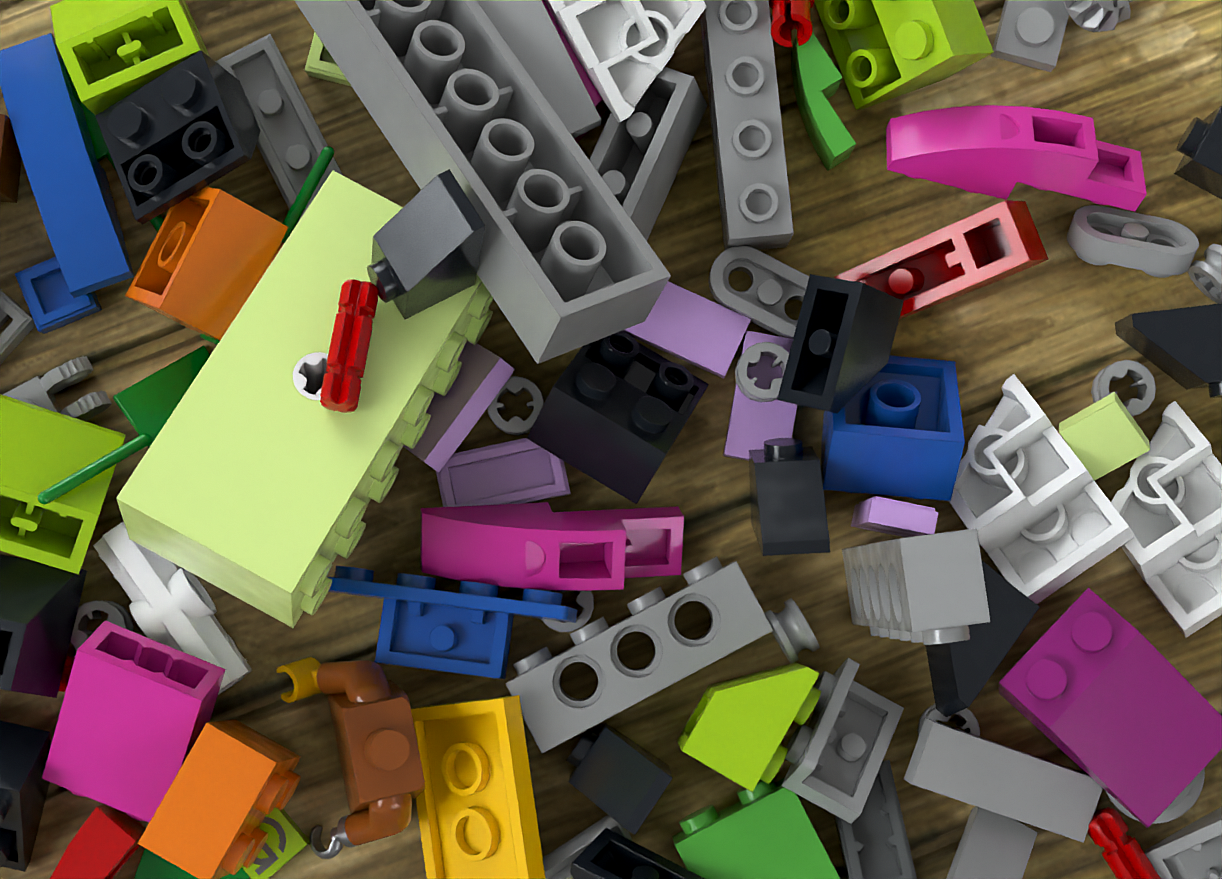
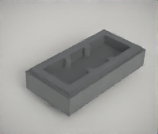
M890 760L882 761L861 815L852 824L834 815L847 879H917Z

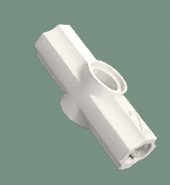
M121 522L105 533L93 545L99 553V557L113 573V577L120 583L132 602L129 604L130 612L147 638L226 669L218 695L225 692L252 671L232 638L225 632L214 616L217 612L215 604L193 573L130 540L124 522Z

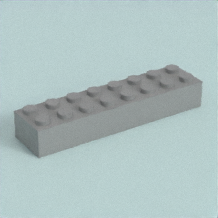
M294 0L419 188L422 190L434 177L450 169L485 224L477 275L537 364L645 322L671 277L670 273L476 0Z

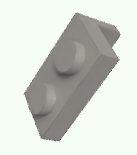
M847 658L833 675L823 671L816 681L814 687L821 690V695L814 707L815 711L808 726L804 724L802 726L799 725L787 744L788 752L785 760L791 762L782 786L852 824L862 813L904 708L855 682L853 679L860 664Z

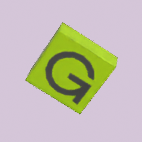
M274 808L269 815L265 816L259 829L269 834L262 850L249 868L243 865L242 868L251 879H270L308 846L310 840L284 809L280 811Z

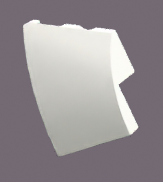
M544 0L571 49L617 122L630 117L635 110L636 104L657 74L663 70L680 41L690 31L706 8L704 0Z
M1013 374L1006 379L1001 387L1004 395L986 425L982 426L979 424L970 438L966 455L960 461L952 498L949 502L968 529L977 528L979 544L988 553L1004 578L1035 604H1038L1134 538L1135 535L1095 483L1081 461L1051 424L1043 410L1016 375Z
M1174 401L1166 407L1162 414V422L1150 441V450L1136 458L1130 469L1129 479L1124 487L1117 491L1111 503L1135 535L1134 538L1121 546L1167 614L1185 638L1222 615V464L1212 453L1210 442L1177 402Z

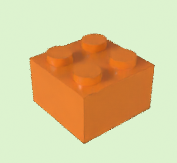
M204 187L169 209L125 296L191 330L220 341L284 245L282 239L289 227L221 189Z
M236 719L207 722L137 844L198 879H220L229 874L235 875L242 865L249 868L258 857L269 835L259 829L265 816L269 815L274 808L281 811L299 784L301 776L293 771L301 756Z

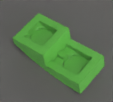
M813 32L810 39L801 46L798 45L796 33L793 47L791 48L794 92L806 132L826 170L829 171L848 159L856 145V142L827 100L836 93L843 77Z

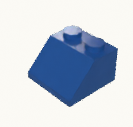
M889 356L888 363L837 414L824 411L821 442L823 490L951 501L965 444L955 361Z

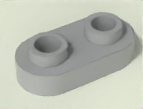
M1088 205L1077 209L1067 233L1069 245L1075 250L1077 256L1087 263L1093 265L1113 264L1138 269L1158 278H1167L1187 272L1199 247L1197 236L1186 226L1178 222L1098 205Z
M735 246L723 251L715 259L709 274V288L713 298L719 305L751 319L752 323L780 337L793 339L798 320H792L786 315L785 303L793 299L803 302L809 276L755 248ZM735 271H743L750 276L752 285L746 291H736L729 284V275Z

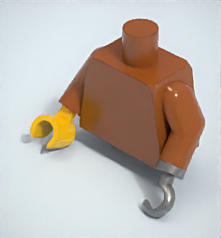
M307 657L279 666L276 672H286L290 675L294 684V690L280 694L283 701L291 703L321 692L328 695L350 814L341 817L337 827L331 829V843L328 849H325L321 843L322 827L316 825L311 829L309 837L313 852L322 859H331L339 854L343 845L352 848L402 832L411 821L412 800L425 790V780L407 694L392 680H387L381 666L369 660L324 662L320 664L315 658Z

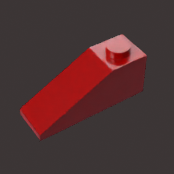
M1005 200L836 275L834 278L864 283L903 300L904 303L899 318L901 319L995 283L1049 260L1026 202Z

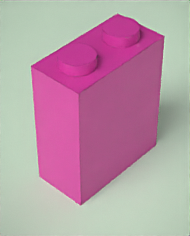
M104 621L77 649L42 779L64 787L75 795L91 798L125 812L136 820L150 822L207 722H210L226 669Z

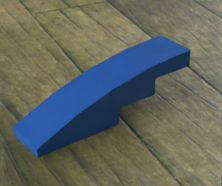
M52 33L1 50L0 87L33 194L69 293L76 298L134 277L105 170L97 161L83 108L73 95L68 72Z

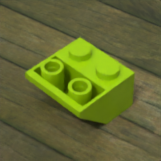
M63 0L50 6L58 50L81 102L95 115L197 52L203 51L209 56L185 0Z
M815 0L814 2L856 110L871 107L945 80L994 53L974 0Z
M0 394V551L79 574L116 464L48 504L39 503L38 495L47 488L122 446L126 434Z
M794 662L708 685L677 739L681 751L753 792L759 780L769 784L779 771L787 755L788 749L782 746L781 741L790 725L794 721L802 726L819 700L821 690L813 686L819 673L807 666Z

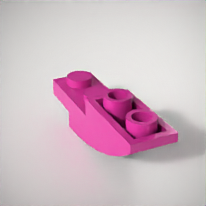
M963 106L928 110L891 118L886 127L887 170L901 173L911 178L925 179L961 188L970 193H981L1005 200L1009 197L1015 184L1019 182L1031 185L1039 190H1050L1090 200L1099 205H1110L1134 212L1147 195L1141 152L1096 140L1094 120L1091 117L1024 106Z
M548 502L421 508V571L449 579L513 588L579 591L624 590V578L681 575L684 515L678 506L552 512Z

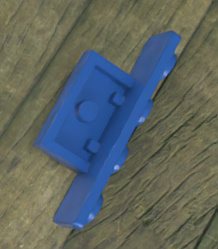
M336 566L334 577H328L332 579L328 592L384 599L375 657L376 663L505 679L514 615L576 623L577 610L561 606L562 594L556 592L524 589L522 601L497 598L499 586L460 581L459 593L435 590L436 578L398 573L396 585L374 583L373 570L346 566Z

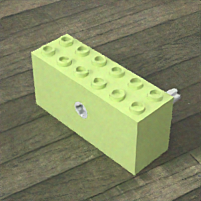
M332 170L116 498L130 540L292 628L296 625L303 611L314 615L322 604L332 584V579L327 577L332 563L338 554L347 559L355 549L366 527V523L362 522L361 519L371 499L381 503L388 494L399 471V468L395 467L394 464L403 445L411 449L417 445L430 421L431 415L426 413L435 392L442 396L448 393L461 369L462 362L458 361V358L466 341L476 345L486 330L493 311L488 309L493 301V297L478 275H476L475 285L407 319L403 318L393 300L385 303L378 296L375 317L372 319L373 328L363 378H360L362 381L358 407L351 413L324 408L320 402V393L324 374L328 373L326 371V363L336 314L339 313L338 302L342 284L349 279L371 282L367 266L372 262L373 236L403 208Z

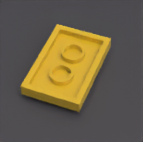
M515 695L411 708L425 780V790L416 797L427 879H546L520 696Z

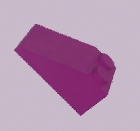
M1089 587L999 681V694L1146 828L1161 815L1222 749V716L1135 627Z

